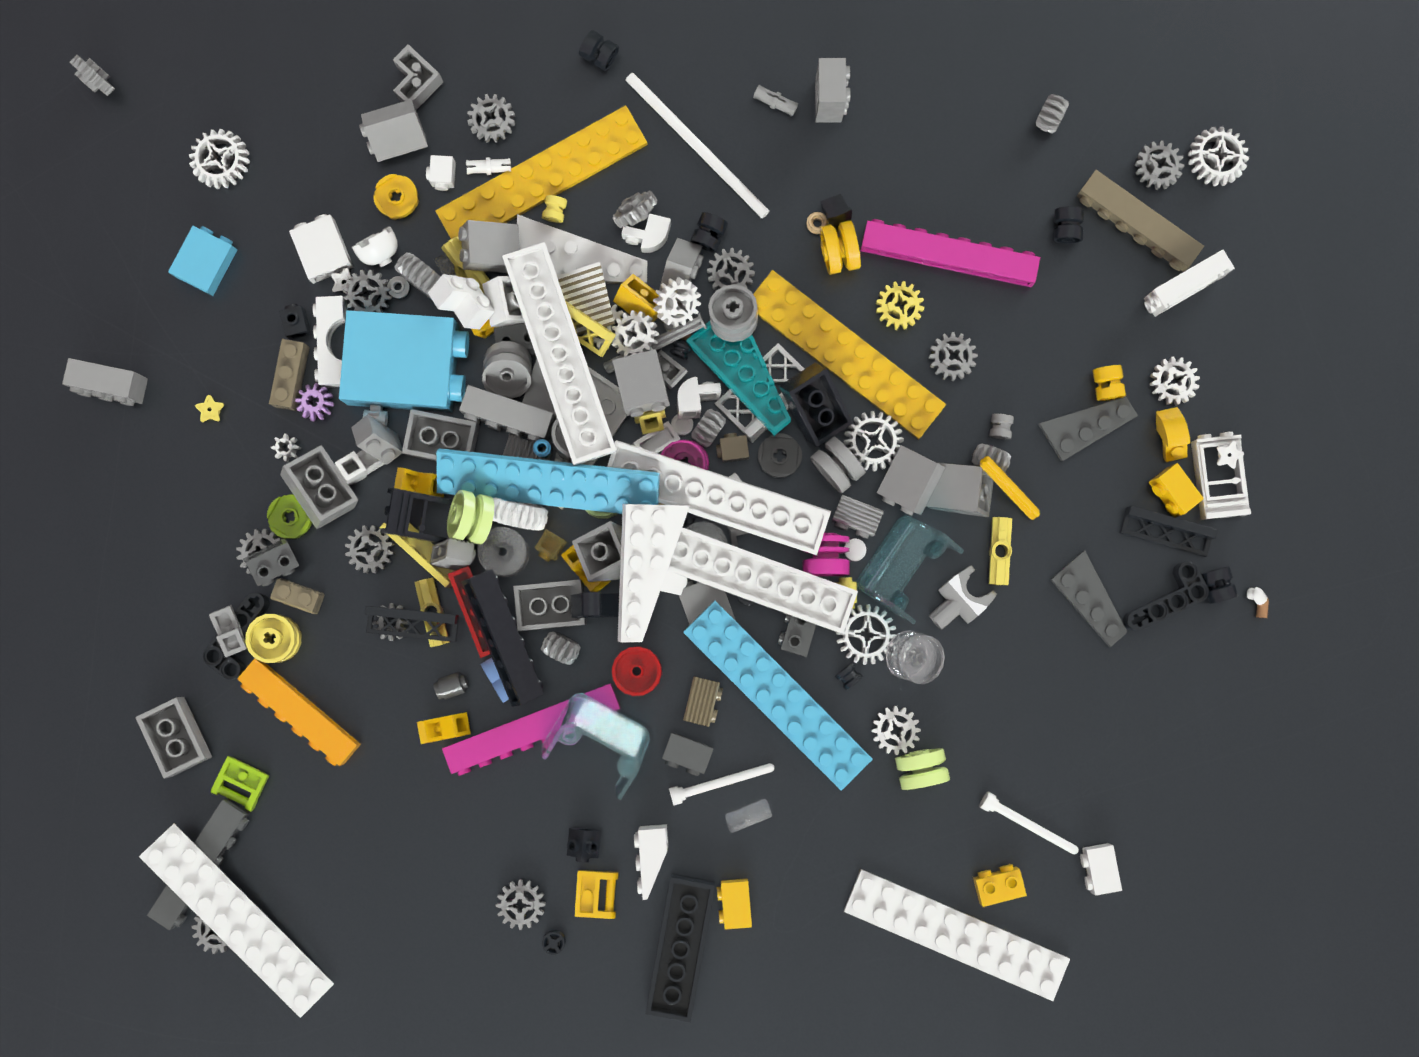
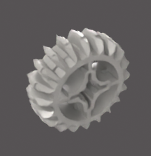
M406 252L398 259L394 266L395 270L411 285L431 299L428 292L441 276L419 258Z

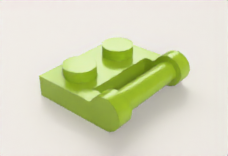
M227 756L214 782L211 793L223 795L245 806L246 810L252 812L270 775L231 756ZM227 781L250 792V797H245L223 786L224 782Z

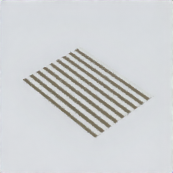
M600 262L557 276L565 301L604 327L615 324ZM582 324L576 326L577 335L587 333L586 327Z

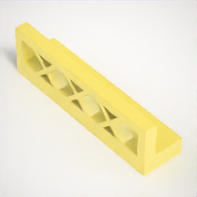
M565 301L575 331L576 326L581 324L587 329V335L580 337L577 335L579 343L600 357H603L616 334ZM600 336L605 339L600 349L594 347L593 337Z
M409 522L408 531L419 533V530ZM383 523L379 528H386V523ZM387 534L444 587L450 588L452 586L448 573L456 570L430 565L432 547L434 545L432 542Z

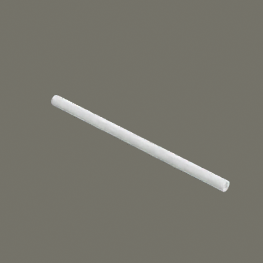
M631 73L626 78L628 84L762 219L770 212L634 73Z

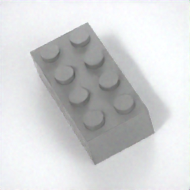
M470 385L467 386L459 409L464 418L469 421H474L480 424V421L484 422L488 428L499 432L501 428L505 429L509 435L519 438L522 435L526 436L529 441L534 443L540 439L550 441L553 423L557 419L552 412Z

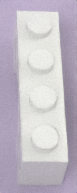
M343 296L316 297V304H313V315L316 317L313 334L314 338L317 339V347H314V358L318 360V369H315V381L321 387H340L342 360L337 359L331 350V337L334 331L346 321L347 300H344Z

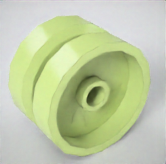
M459 490L453 498L448 514V537L456 538V540H463L466 537L469 543L483 544L488 537L493 522V498L482 494L475 497L470 491Z
M923 749L896 757L895 761L898 770H912V772L903 774L899 778L901 789H917L949 781L950 776L947 768H933V766L941 764L946 760L944 749Z

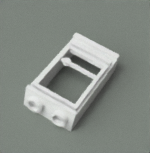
M1221 250L1154 289L1144 298V305L1147 311L1153 313L1156 317L1215 281L1220 280L1235 268L1225 251Z
M1224 432L1219 434L1220 437L1212 438L1211 434L1197 436L1198 439L1191 442L1196 486L1204 498L1199 502L1201 521L1251 514L1243 456L1237 459L1236 467L1234 468L1235 477L1232 479L1208 482L1204 448L1228 445L1234 440L1237 449L1242 451L1241 435H1233V432ZM1233 483L1237 486V494L1216 497H1210L1208 485Z

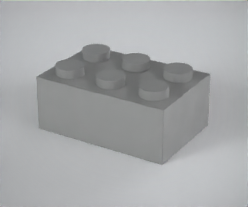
M819 58L815 78L816 123L842 122L843 115H847L850 101V88H847L848 80H850V66H846V58Z
M68 358L62 384L70 387L69 391L81 396H94L101 400L109 402L114 400L124 405L134 406V403L142 404L148 378L133 371Z
M411 409L402 453L406 456L437 462L436 452L439 448L474 452L480 425L474 421Z
M322 445L282 467L281 477L316 529L355 508L358 498Z
M581 579L513 586L518 631L587 625L586 618H571L570 595L584 593Z
M176 697L135 717L164 779L173 777L212 758L185 697Z

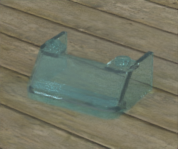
M908 515L902 516L896 521L858 577L857 588L892 613L915 624L916 620L904 612L908 606L909 598L902 591L926 556L936 559L945 552L947 547L961 554L964 550L945 533Z
M582 693L575 694L570 698L542 744V758L547 759L557 741L565 745H574L583 734L621 755L617 762V769L621 777L615 785L617 798L621 800L640 770L650 741L649 732L642 725Z

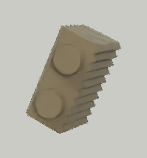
M279 578L275 583L270 599L312 614H318L325 595L322 592Z
M693 677L684 721L708 727L710 722L715 723L718 710L714 709L716 700L720 701L723 688L719 687V682Z

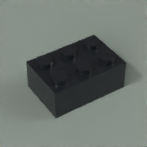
M816 362L779 385L805 439L814 446L818 447L853 424L827 369Z

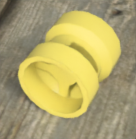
M547 195L545 198L547 207L543 210L542 219L554 223H563V209L567 206V200L559 196Z

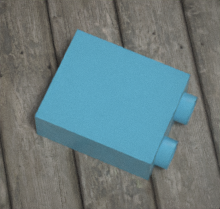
M346 310L339 400L349 406L370 407V405H380L383 408L453 413L454 401L462 402L466 390L465 375H456L457 357L467 358L469 332L460 331V325L454 318Z

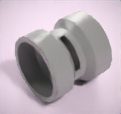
M992 414L991 422L993 427L990 429L989 437L1005 440L1011 439L1012 431L1010 427L1013 424L1014 417L1006 414Z

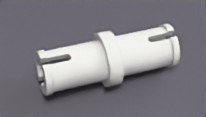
M486 157V160H466V166L473 167L467 168V174L487 173V175H492V173L511 172V166H502L511 165L510 158L491 159Z

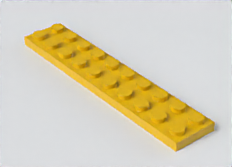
M625 105L511 168V172L506 171L435 211L451 239L458 237L460 227L467 220L507 223L515 219L517 214L522 215L545 202L547 195L556 196L648 144Z
M772 270L753 295L756 298L759 317L887 416H891L893 421H896L898 425L918 440L946 406L938 397Z

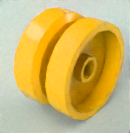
M852 221L840 222L838 235L832 225L821 226V249L829 275L841 273L843 267L842 258L845 267L849 271L860 269V251Z

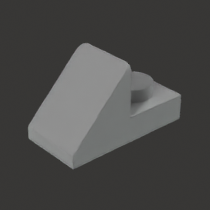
M660 350L657 355L664 383L669 389H672L688 371Z

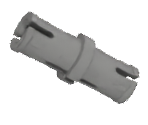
M758 85L753 97L770 105V108H777L790 116L794 115L799 104L781 96L782 93H775L761 85Z

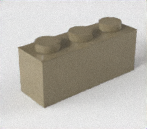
M282 339L269 400V404L275 408L297 411L298 403L295 399L300 398L299 390L302 388L310 349L305 343Z

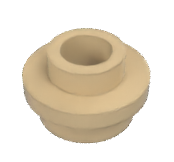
M814 212L807 218L806 225L811 233L820 234V227H815L813 222L818 220L821 222V226L828 225V220L823 213Z

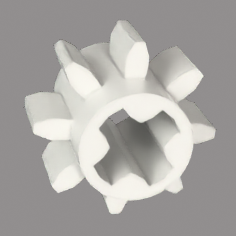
M370 405V410H364L363 418L366 415H370L387 426L388 412L383 411V407L380 405Z
M284 434L282 439L275 437L276 444L271 447V449L277 451L275 458L279 459L283 456L285 462L289 461V457L298 458L296 452L301 447L295 444L297 438L293 437L289 440L287 434ZM284 444H287V445H288V446H287V447L289 448V451H288V452H285V451H284V450H285L284 447H283Z

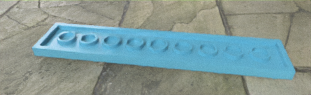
M440 448L436 452L437 493L455 495L459 490L472 492L475 497L482 494L492 498H501L505 501L622 514L623 504L658 505L660 473L585 464L573 466V463Z
M715 600L683 631L841 791L873 760Z

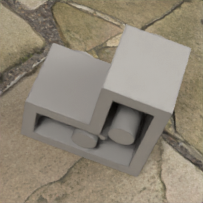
M408 44L393 59L397 69L406 76L393 91L401 102L412 99L417 110L443 83L440 73Z
M677 238L667 258L661 284L668 285L670 278L675 282L677 277L683 280L687 279L690 282L691 279H695L704 255L700 254L702 246Z

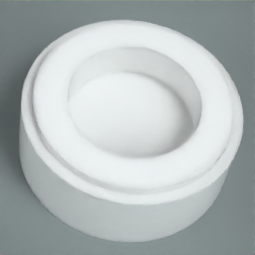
M675 415L671 426L679 436H686L693 429V420H678V416Z
M851 539L850 543H846L844 546L850 548V552L844 554L851 561H859L866 554V546L860 539Z

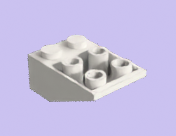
M667 824L640 826L638 832L634 834L635 848H639L640 853L636 857V870L641 871V877H638L637 888L638 894H642L643 900L648 899L668 850Z

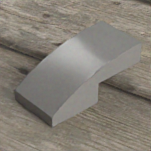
M232 605L209 614L218 634L216 638L225 657L247 649Z

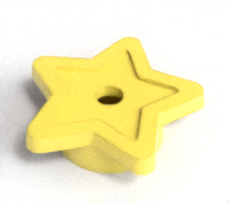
M207 395L204 403L195 405L201 412V422H205L208 419L220 421L219 414L224 403L215 402L211 395Z

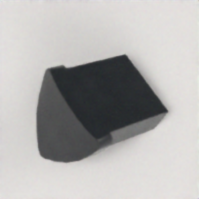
M841 194L821 201L826 219L836 230H838L840 222L851 220L852 209L847 206Z

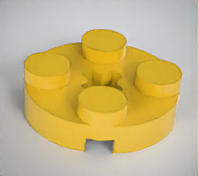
M390 174L379 180L375 187L374 203L383 215L392 220L407 217L419 204L417 188L408 177ZM393 192L402 194L399 201H391Z

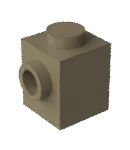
M737 433L725 434L724 438L720 439V444L716 445L717 457L722 458L723 463L749 460L746 435L737 436Z

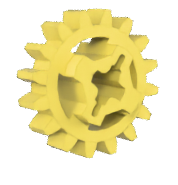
M895 281L893 282V288H890L888 285L885 286L886 293L880 291L879 296L882 299H878L876 304L881 307L876 310V313L883 314L880 317V321L886 319L888 321L887 327L894 324V329L897 330L899 325H902V328L905 330L907 323L914 326V318L917 320L921 318L918 312H923L924 307L919 304L924 299L917 297L920 291L914 292L912 290L913 284L906 287V283L903 281L901 286H898ZM903 293L908 294V295L910 296V298H908V297H906L905 295H903ZM892 294V302L885 304L888 296ZM898 301L901 305L904 304L902 310L899 307H895ZM914 307L913 314L907 317V310ZM889 314L895 315L897 319L893 318Z

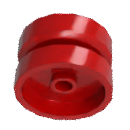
M629 647L620 652L612 666V678L616 686L623 693L631 696H642L653 691L659 684L662 676V667L658 657L651 650L643 647ZM635 667L641 669V673L638 676L632 672Z

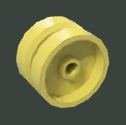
M264 614L259 616L249 625L246 632V646L249 653L255 659L264 663H282L290 660L301 646L302 634L299 626L292 618L284 615Z

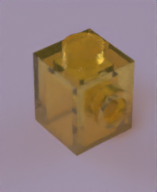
M546 529L535 549L540 551L539 557L548 562L551 558L556 561L567 541Z

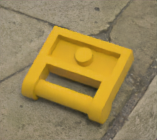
M578 870L575 917L616 918L614 900L618 872ZM600 879L607 880L605 910H598Z

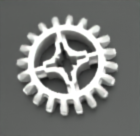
M1222 126L1218 131L1215 127H1211L1209 132L1204 130L1201 136L1197 135L1195 137V142L1190 145L1192 150L1188 153V156L1193 159L1188 162V165H1195L1191 171L1192 173L1198 171L1197 179L1200 180L1204 177L1205 184L1212 180L1213 186H1217L1219 182L1222 186H1225L1227 182L1233 183L1236 180L1235 177L1239 178L1242 175V170L1244 171L1247 167L1245 162L1249 160V157L1244 154L1248 152L1249 148H1242L1245 140H1238L1240 133L1233 136L1232 129H1228L1225 132ZM1216 141L1213 149L1203 150L1206 143ZM1233 162L1231 170L1221 172L1224 164Z
M219 129L218 134L214 130L210 131V136L203 133L204 139L202 141L196 138L198 146H191L195 153L189 154V157L193 160L189 164L194 168L193 174L199 176L198 180L200 182L206 181L208 187L214 184L216 189H220L221 184L225 188L229 187V182L236 185L235 179L237 177L243 179L240 173L248 172L244 165L250 164V160L245 158L249 155V152L245 150L246 144L240 142L241 138L238 135L233 136L231 131L225 134L223 129ZM228 144L230 147L218 149L215 145ZM209 151V155H208V157L205 159V155H206V153ZM216 152L221 156V158H222V160H221L222 164H221L220 162H218V160H217L218 156H217ZM233 159H235L232 167L230 168V162ZM217 169H221L224 172L221 174L208 173L210 170L215 171Z
M874 411L870 412V418L867 417L866 413H862L861 418L863 421L855 417L854 422L856 426L852 424L848 427L852 432L845 431L844 433L850 439L844 440L843 444L851 446L848 449L859 459L860 464L862 462L865 463L864 470H868L869 464H872L873 471L877 470V464L884 470L886 468L885 461L891 465L893 460L890 457L894 458L896 455L895 450L898 451L900 445H897V443L904 441V438L896 436L901 434L902 430L893 429L898 423L895 421L890 425L888 422L891 420V416H887L883 420V412L879 413L878 418H875ZM868 424L880 425L875 432L861 429V427ZM885 429L891 438V448L882 439ZM879 432L880 434L877 437L878 439L876 441L879 445L876 446L875 444L874 446H871L869 450H867V448L870 445L869 443L871 441L870 439H868V437L871 436V438H873V436H876ZM856 434L865 443L862 453L856 446ZM873 450L886 453L885 456L877 459L867 457Z
M497 497L493 498V521L512 527L538 531L545 528L548 519V510L536 504L505 501Z
M870 604L866 605L865 611H863L861 605H858V613H855L854 609L851 610L850 614L852 616L848 618L844 633L836 632L837 635H843V639H838L837 643H845V646L841 647L840 650L841 652L846 649L849 650L846 654L847 658L854 654L853 662L857 663L859 658L862 657L863 665L867 664V658H870L871 664H875V656L882 661L884 660L882 652L886 655L890 654L886 647L895 646L894 643L889 642V639L897 638L895 634L890 635V631L895 630L896 626L888 627V623L892 622L893 619L891 617L886 620L883 619L887 614L886 611L878 615V606L871 612ZM864 616L861 629L849 630L850 625L855 619ZM871 617L880 622L884 632L873 630ZM864 628H867L869 633L877 634L878 636L869 637V641H865L863 636L856 635L855 633L864 632ZM848 637H855L861 641L862 653L853 648ZM884 639L882 645L876 651L869 653L872 640Z

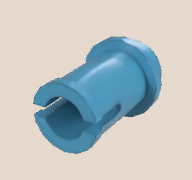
M540 439L534 443L533 451L537 456L546 458L551 454V445L547 440ZM541 447H546L544 452H539Z

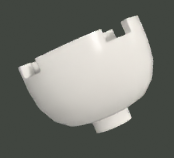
M391 226L382 229V232L372 234L356 243V245L352 246V249L363 263L371 266L379 264L380 267H383L392 262L390 257L396 253L398 245L396 236Z

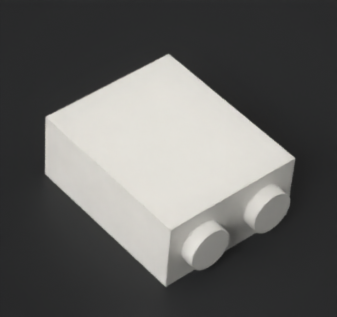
M327 214L317 216L314 219L315 221L310 223H299L294 226V229L289 231L306 275L313 284L331 277V273H341L346 267L349 269L354 268L336 221L331 215Z

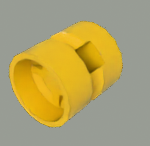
M1121 365L1093 369L1094 382L1098 384V387L1095 388L1097 401H1108L1126 397L1125 385L1120 381L1123 378Z

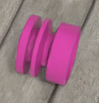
M679 440L672 442L660 454L678 461L687 457L691 465L705 470L709 468L708 453L702 445L695 441Z
M824 533L817 555L813 554V558L802 561V571L815 576L850 575V560L839 558V554L850 552V548L839 547V544L850 543V537L837 533Z

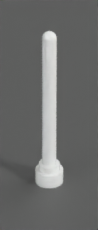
M771 763L684 789L683 787L678 788V786L669 788L673 805L681 804L682 801L686 800V797L773 772L774 765Z
M986 792L979 805L980 808L987 812L995 810L1071 854L1078 853L1079 849L1076 845L1002 805L994 794Z

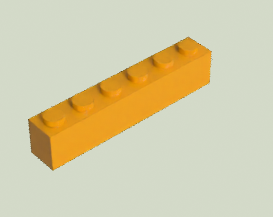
M254 659L238 677V680L242 683L240 685L242 689L249 694L253 692L258 696L257 701L262 706L272 708L275 711L274 715L276 718L284 723L287 721L292 725L291 730L300 737L305 736L309 740L308 744L314 750H321L326 754L325 759L332 765H344L361 745V743L268 664Z

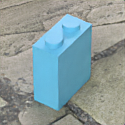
M192 226L168 273L213 296L237 249L232 246L233 241L224 236L217 238L213 236V231L204 226H201L200 229Z

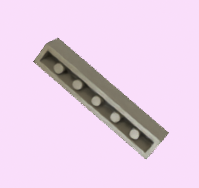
M1098 170L1094 171L1077 195L1083 205L1097 210L1100 217L1114 222L1117 229L1131 234L1138 244L1146 245L1152 249L1151 252L1155 256L1169 261L1170 266L1177 271L1181 270L1184 272L1204 248V245Z

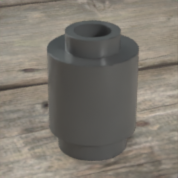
M460 672L439 678L434 683V690L438 699L444 698L445 700L466 693V688L469 687L466 676L461 675Z

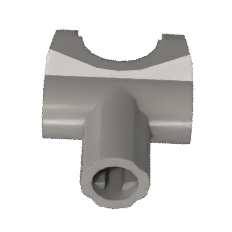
M972 565L953 576L938 589L946 600L928 616L941 630L959 615L969 624L988 607L997 595L994 590L981 597H974L969 594L966 584L970 578L969 575L975 571Z

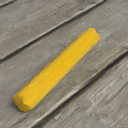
M989 456L980 460V467L1029 519L1034 520L1036 517H1039V509Z

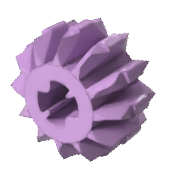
M317 383L314 384L313 389L310 385H306L307 392L299 390L302 398L295 399L297 403L301 404L296 408L297 411H303L302 417L305 419L310 416V420L315 421L318 416L320 420H324L323 413L325 412L330 415L331 411L327 408L334 406V403L329 401L333 398V395L327 393L328 388L325 386L320 389V385ZM314 398L319 400V402H316L318 404L316 407L311 405V403H314L312 401Z

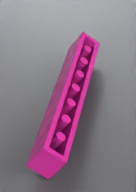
M867 220L860 251L1032 287L1036 282L1041 257L1035 256L1033 252L1023 251L1018 253L1014 252V249L1010 247H1001L999 249L992 247V244L987 242L976 244L971 243L970 239L963 237L952 239L944 233H936L934 235L927 233V230L921 228L910 230L906 229V226L902 224H893L891 226L884 224L885 222L882 220Z
M610 683L442 748L451 774L457 772L458 776L471 772L470 767L476 764L480 768L491 764V759L499 756L502 760L512 756V750L520 748L521 751H525L534 747L533 742L541 740L542 743L555 739L554 734L561 731L563 735L576 731L575 726L583 723L584 727L597 723L596 718L604 715L605 719L618 715L617 710L621 709L613 685Z

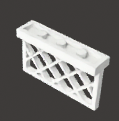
M779 343L763 357L765 363L769 360V364H766V367L769 369L770 376L772 368H784V379H773L774 383H784L789 380L787 379V368H797L800 372L804 370ZM778 351L784 356V364H772V357ZM729 389L715 405L753 443L767 428L750 410H740V399L733 395L734 393ZM781 393V394H779V395L781 396L782 401H783V403H784L786 409L788 410V409H789V406H788V404H787V402H786V400H785L783 394ZM727 399H737L736 410H727L722 404ZM739 414H752V421L744 427L739 422Z

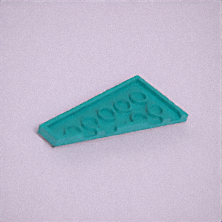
M709 321L706 323L707 329H704V327L699 329L686 340L687 345L775 436L791 422V418L768 372L754 337L751 335L737 342L725 341L714 333Z

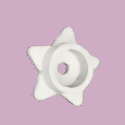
M346 267L341 273H331V277L335 282L332 289L333 292L343 291L348 295V292H345L343 288H349V284L347 282L343 284L342 280H354V278L350 275L349 268Z
M1234 440L1228 445L1217 447L1219 457L1217 465L1228 464L1233 469L1236 467L1237 459L1242 457L1244 452L1237 449Z

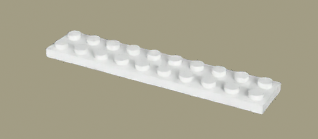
M545 242L502 255L573 466L617 452Z
M618 440L615 441L614 444L617 452L611 454L607 467L660 473L658 503L664 505H689L688 513L817 555L831 511Z
M683 527L668 567L669 571L841 634L844 633L858 591Z
M175 823L139 856L300 1018L334 985Z
M860 869L843 910L850 915L1051 1001L1055 998L1070 958L862 869Z

